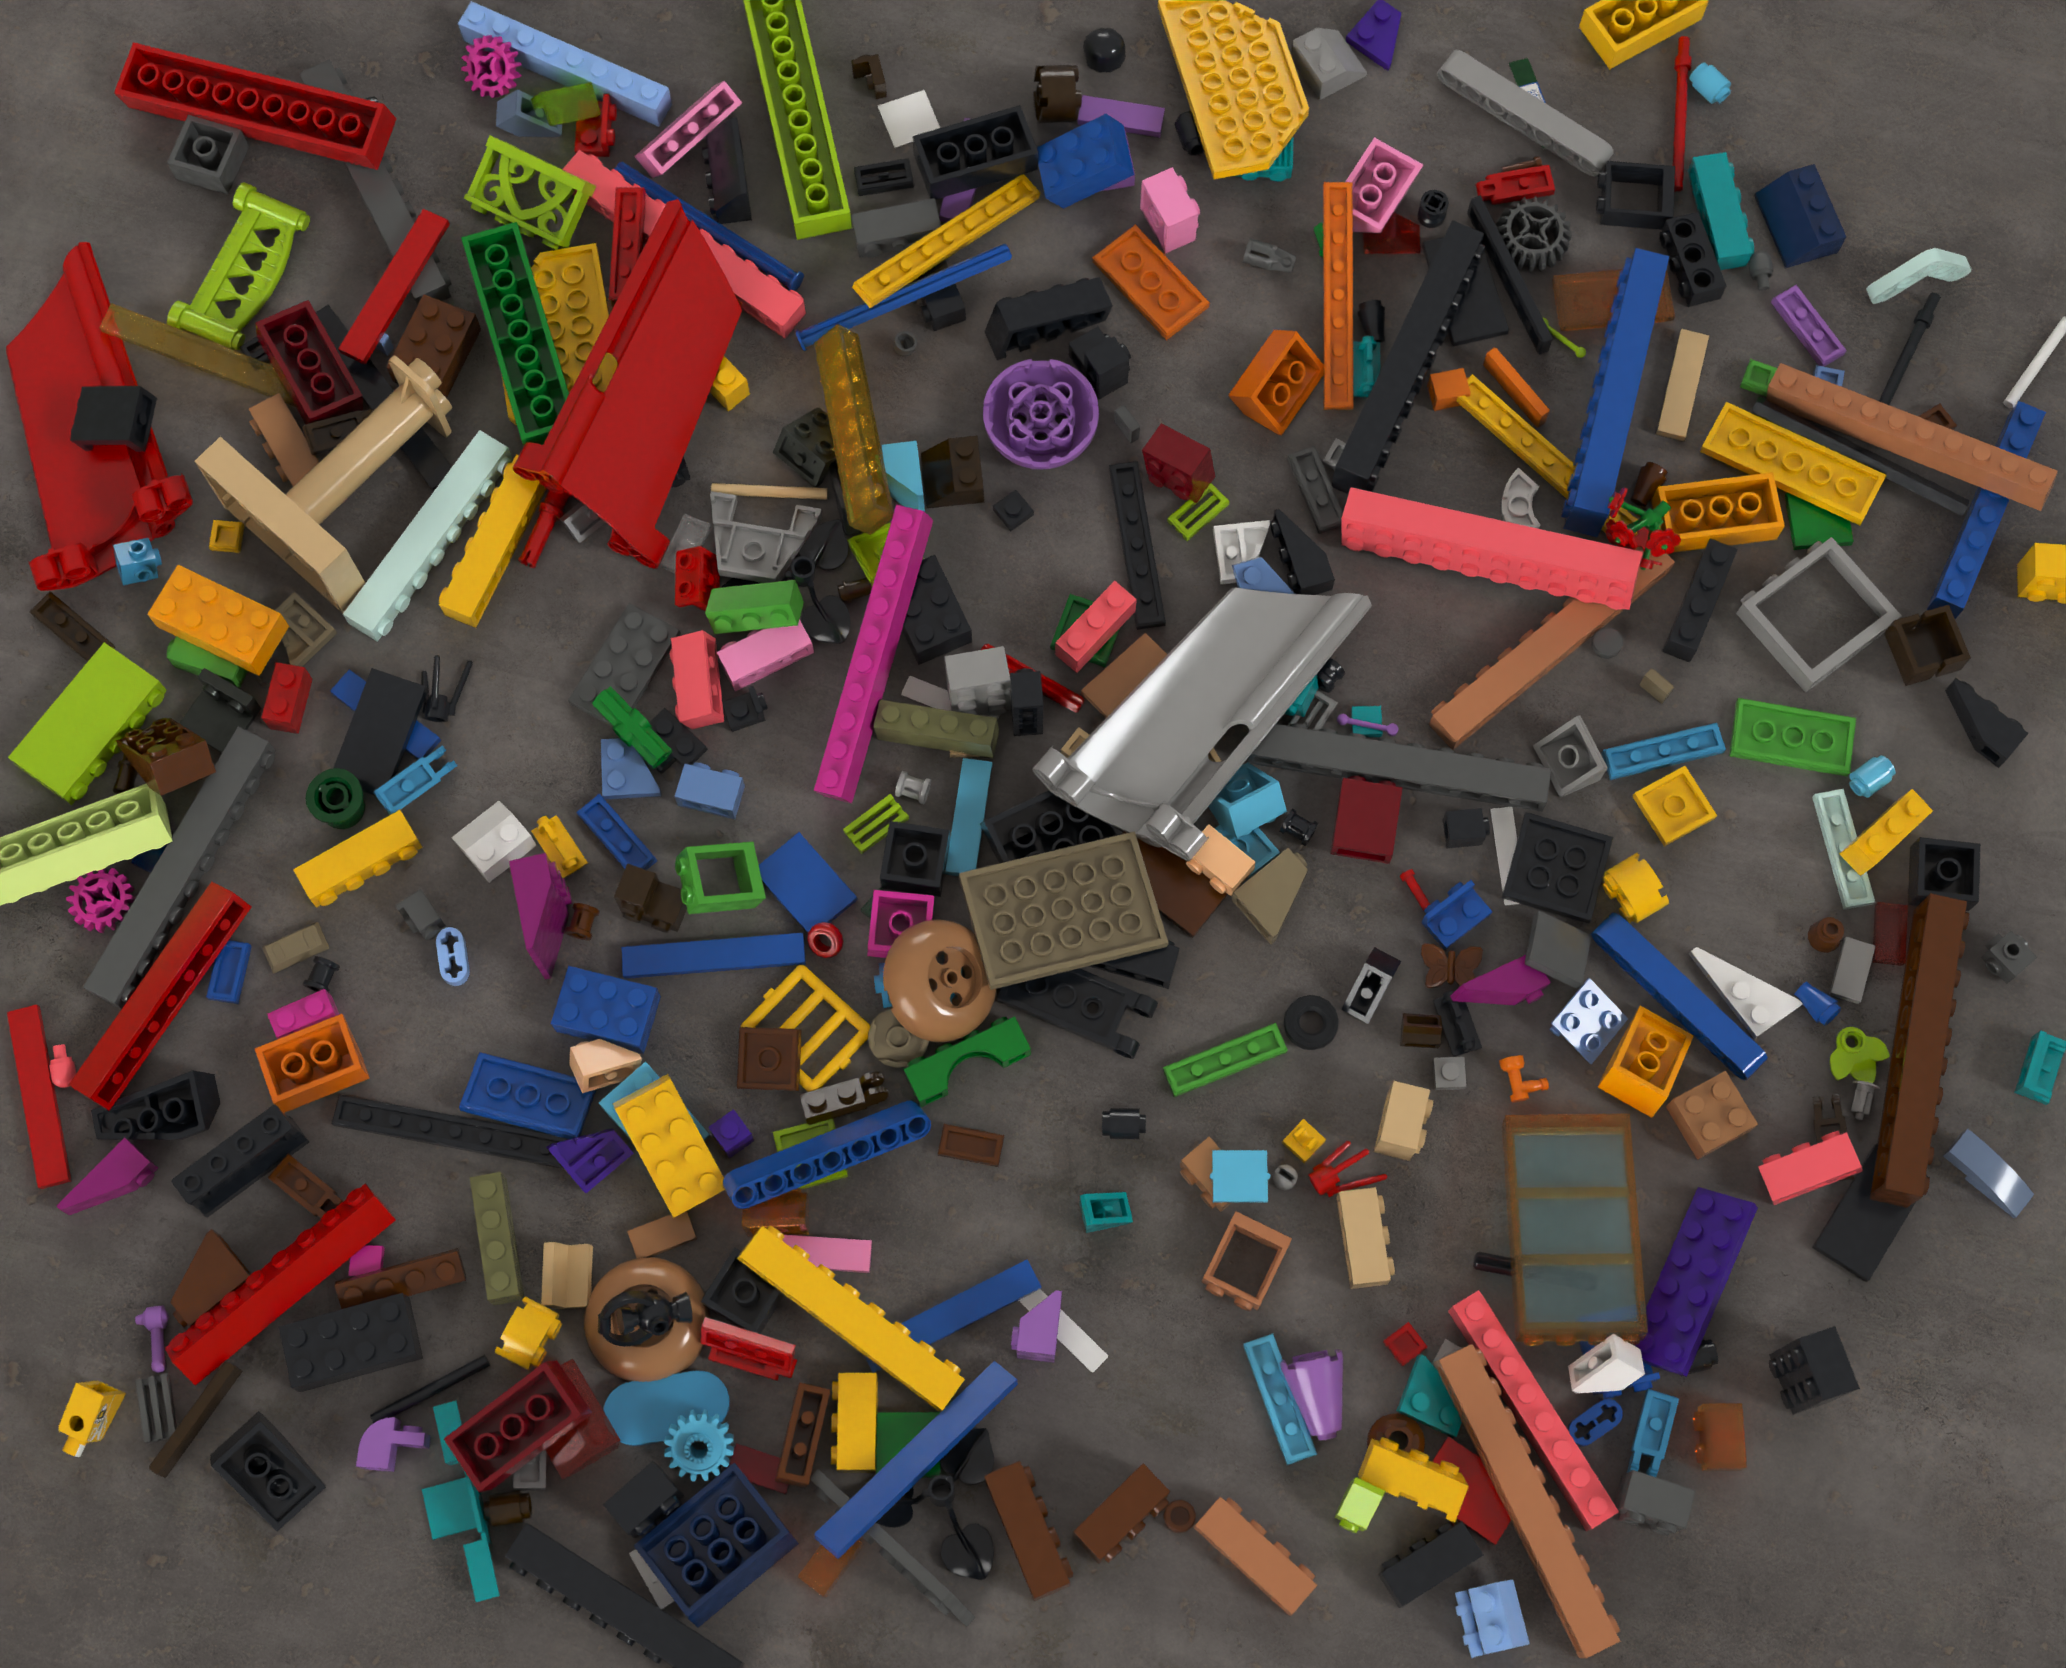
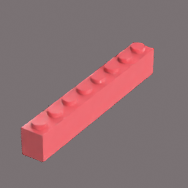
M1480 1290L1453 1305L1448 1310L1450 1316L1469 1345L1473 1344L1475 1349L1479 1348L1482 1351L1487 1362L1484 1368L1489 1378L1494 1377L1501 1389L1502 1399L1512 1411L1519 1426L1585 1531L1595 1528L1619 1513Z

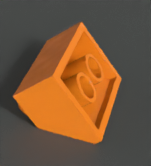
M1273 330L1228 396L1244 415L1274 433L1282 435L1323 377L1324 364L1297 331Z
M343 1014L255 1048L273 1104L277 1105L284 1113L370 1079L360 1049Z

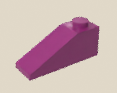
M1526 955L1462 984L1450 997L1452 1001L1515 1006L1526 1000L1528 1004H1531L1544 996L1542 990L1551 982L1545 973L1524 964Z
M124 1137L56 1207L62 1212L72 1215L131 1193L139 1187H144L150 1183L158 1167L136 1145Z

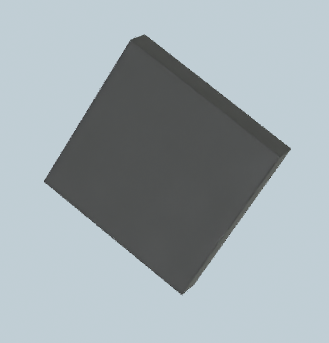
M1539 910L1533 917L1524 964L1577 989L1583 984L1591 935Z

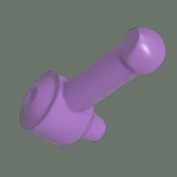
M164 1305L147 1307L143 1314L135 1317L137 1325H144L149 1331L151 1330L152 1371L156 1373L166 1370L163 1329L167 1326L169 1315Z

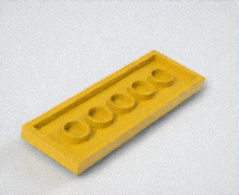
M1728 402L1722 408L1700 450L1701 453L1749 475L1773 472L1777 488L1861 526L1886 477L1884 473Z

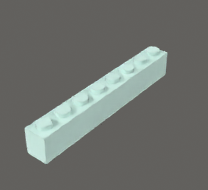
M481 430L478 431L344 611L343 615L349 625L377 642L382 635L385 636L390 632L393 620L399 612L406 610L411 600L410 597L416 589L423 587L428 578L427 574L433 566L440 564L445 555L444 551L450 543L457 541L462 531L461 528L467 520L474 518L479 508L478 505L484 497L491 495L495 488V482L501 474L503 475L506 465L509 462L512 463L513 458L507 446Z

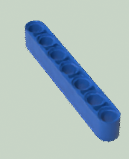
M1612 912L1591 933L1593 940L1738 1078L1746 1081L1767 1060L1766 1053L1754 1040L1621 915Z
M910 1100L736 1168L728 1172L724 1177L723 1188L734 1206L741 1209L749 1208L921 1139L930 1131L931 1121L918 1103Z

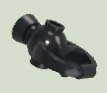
M639 1290L621 1293L612 1298L598 1315V1333L603 1335L608 1342L617 1346L640 1344L653 1335L665 1334L669 1330L673 1319H676L679 1323H692L690 1298L687 1292L673 1297L672 1302H669L664 1296ZM638 1303L635 1309H631L626 1304ZM615 1310L617 1325L621 1335L611 1333V1314ZM634 1327H640L638 1330L634 1331Z

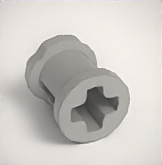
M902 771L897 782L895 796L901 797L903 795L914 798L924 805L932 780L930 778L923 780L909 776L906 771Z

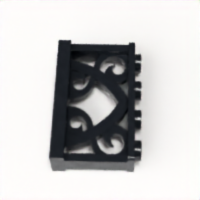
M272 1105L174 1177L172 1184L187 1204L193 1205L208 1218L277 1167L287 1154L292 1156L307 1145L309 1140L292 1117H288L277 1105Z

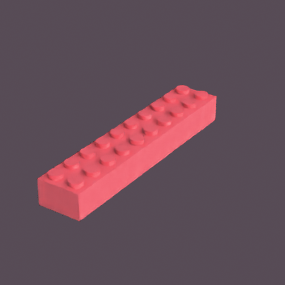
M1352 487L1350 488L1342 514L1341 545L1346 546L1350 550H1365L1385 558L1390 556L1396 557L1411 564H1427L1438 570H1454L1468 577H1485L1496 583L1507 582L1516 584L1526 590L1538 589L1547 591L1553 596L1560 597L1565 595L1574 597L1584 603L1596 602L1605 604L1615 610L1630 609L1643 553L1637 550Z

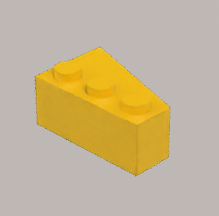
M1381 1437L1380 1441L1371 1439L1358 1473L1359 1478L1396 1497L1402 1496L1418 1502L1417 1506L1425 1510L1431 1507L1447 1514L1445 1519L1455 1523L1469 1487L1462 1473L1458 1472L1459 1467L1446 1461H1441L1440 1465L1428 1460L1429 1456L1415 1449H1411L1410 1453L1398 1449V1443Z

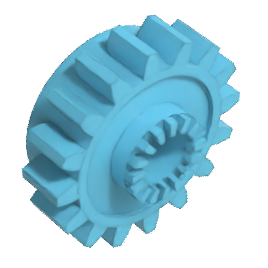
M705 1409L702 1414H696L694 1410H690L689 1417L678 1416V1426L670 1424L668 1431L671 1435L665 1436L664 1444L670 1447L665 1449L664 1456L673 1457L669 1467L672 1469L679 1466L680 1477L688 1472L691 1473V1481H695L698 1474H702L704 1481H708L709 1472L712 1471L718 1476L721 1472L720 1465L729 1466L730 1459L727 1456L733 1455L734 1447L728 1444L733 1442L734 1435L726 1434L729 1424L728 1422L721 1424L719 1422V1414L712 1417L708 1415ZM695 1440L704 1441L707 1447L703 1450H697L691 1443Z

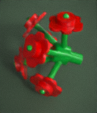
M1622 488L1619 493L1615 491L1609 498L1608 508L1611 509L1609 516L1615 518L1619 509L1624 508L1641 517L1629 525H1626L1622 520L1615 523L1613 519H1610L1606 523L1607 529L1605 533L1607 539L1612 545L1635 550L1637 547H1642L1644 555L1641 558V570L1646 568L1652 569L1653 564L1662 566L1661 562L1649 559L1650 553L1654 557L1671 554L1674 552V547L1681 542L1680 536L1674 534L1673 529L1667 528L1662 531L1660 527L1664 523L1662 517L1671 507L1663 500L1654 510L1649 508L1647 511H1644L1624 502L1628 488Z

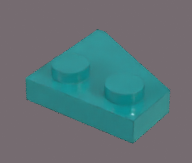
M1418 1355L1396 1412L1449 1437H1457L1462 1424L1459 1413L1436 1368L1426 1356Z

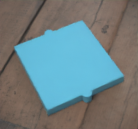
M1212 1150V1173L1209 1178L1213 1180V1202L1268 1203V1180L1271 1175L1267 1173V1150Z

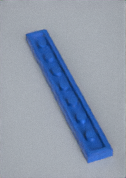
M993 1361L814 1534L815 1539L839 1559L1018 1385L1017 1379L997 1362Z

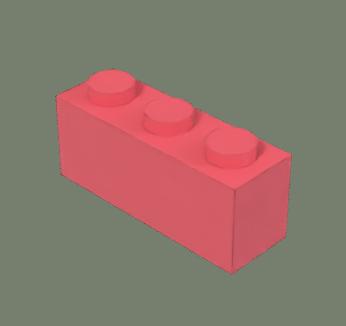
M1114 580L1055 642V655L1078 673L1136 612L1137 599Z
M703 630L671 638L672 649L670 650V659L674 665L675 677L672 679V684L677 696V705L675 706L677 719L692 730L724 722L716 638Z
M1835 1131L1821 1137L1823 1142L1813 1146L1809 1142L1792 1148V1154L1781 1157L1780 1154H1775L1763 1159V1165L1758 1166L1773 1204L1777 1205L1863 1172L1847 1132L1840 1135L1839 1131Z

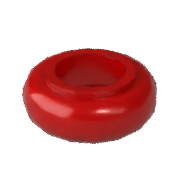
M817 923L808 932V945L817 956L832 958L839 954L843 948L844 940L842 933L831 923ZM819 934L829 937L832 946L824 945L819 938Z

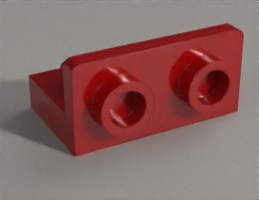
M603 94V101H578L575 154L581 150L587 155L610 157V146H615V130L611 129L612 121L617 119L616 104L611 103L609 94Z
M702 546L679 550L676 552L675 605L678 607L694 605L706 611L711 590L720 587L717 556Z

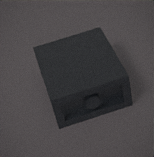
M141 386L82 387L70 441L85 451H92L93 445H127L136 452H146L157 397Z

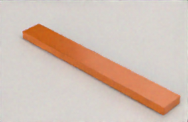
M1352 182L1323 183L1324 410H1353Z

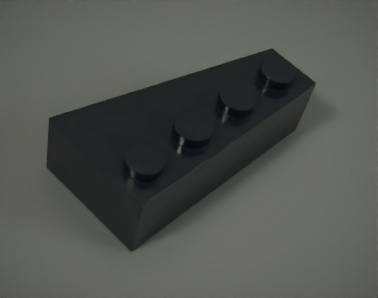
M1100 277L1093 279L1082 278L1073 284H1058L1048 290L1040 292L1034 290L1026 293L1024 296L1002 298L996 302L984 332L998 361L1006 358L1005 352L1018 348L1019 352L1030 349V344L1039 339L1045 338L1046 342L1057 339L1066 329L1073 333L1106 321L1113 305Z

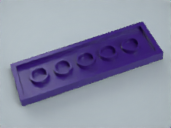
M1697 1187L1643 1313V1317L1631 1341L1632 1345L1641 1349L1643 1363L1687 1377L1758 1209L1755 1203Z

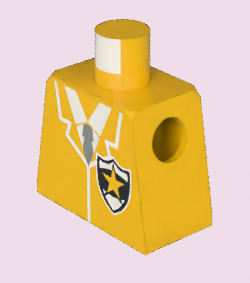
M99 1380L76 1383L58 1427L60 1432L69 1435L62 1450L69 1455L81 1457L87 1443L101 1441L126 1393Z

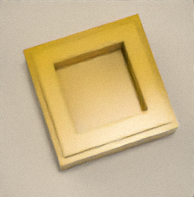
M213 520L209 542L211 551L240 553L244 524L235 521Z

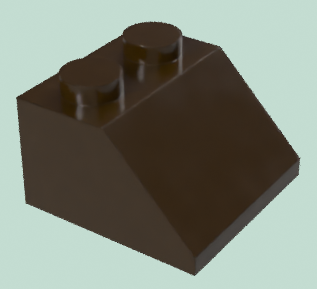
M978 435L948 438L921 453L927 509L984 503Z

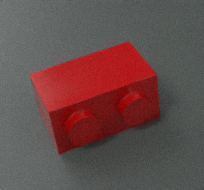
M276 662L261 717L269 729L299 734L313 680L305 667Z

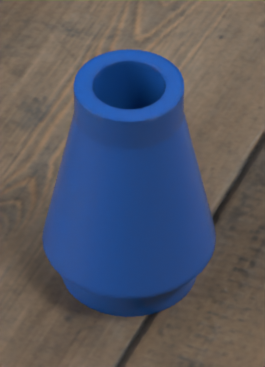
M1808 982L1803 983L1794 994L1803 1003L1815 1022H1821L1824 1026L1828 1025L1841 1011V1007L1837 1005L1838 1001L1811 986Z

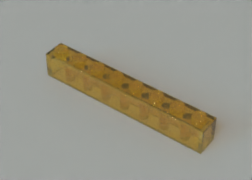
M837 324L814 344L849 526L871 535L892 519L894 510L859 335Z

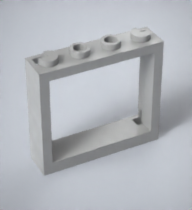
M1832 537L1824 543L1817 541L1806 551L1808 555L1800 560L1796 557L1784 568L1786 571L1779 577L1776 573L1770 576L1762 584L1764 588L1757 593L1752 590L1740 600L1742 605L1736 613L1805 693L1880 638L1894 620L1902 617ZM1825 556L1875 612L1879 619L1811 669L1757 606Z

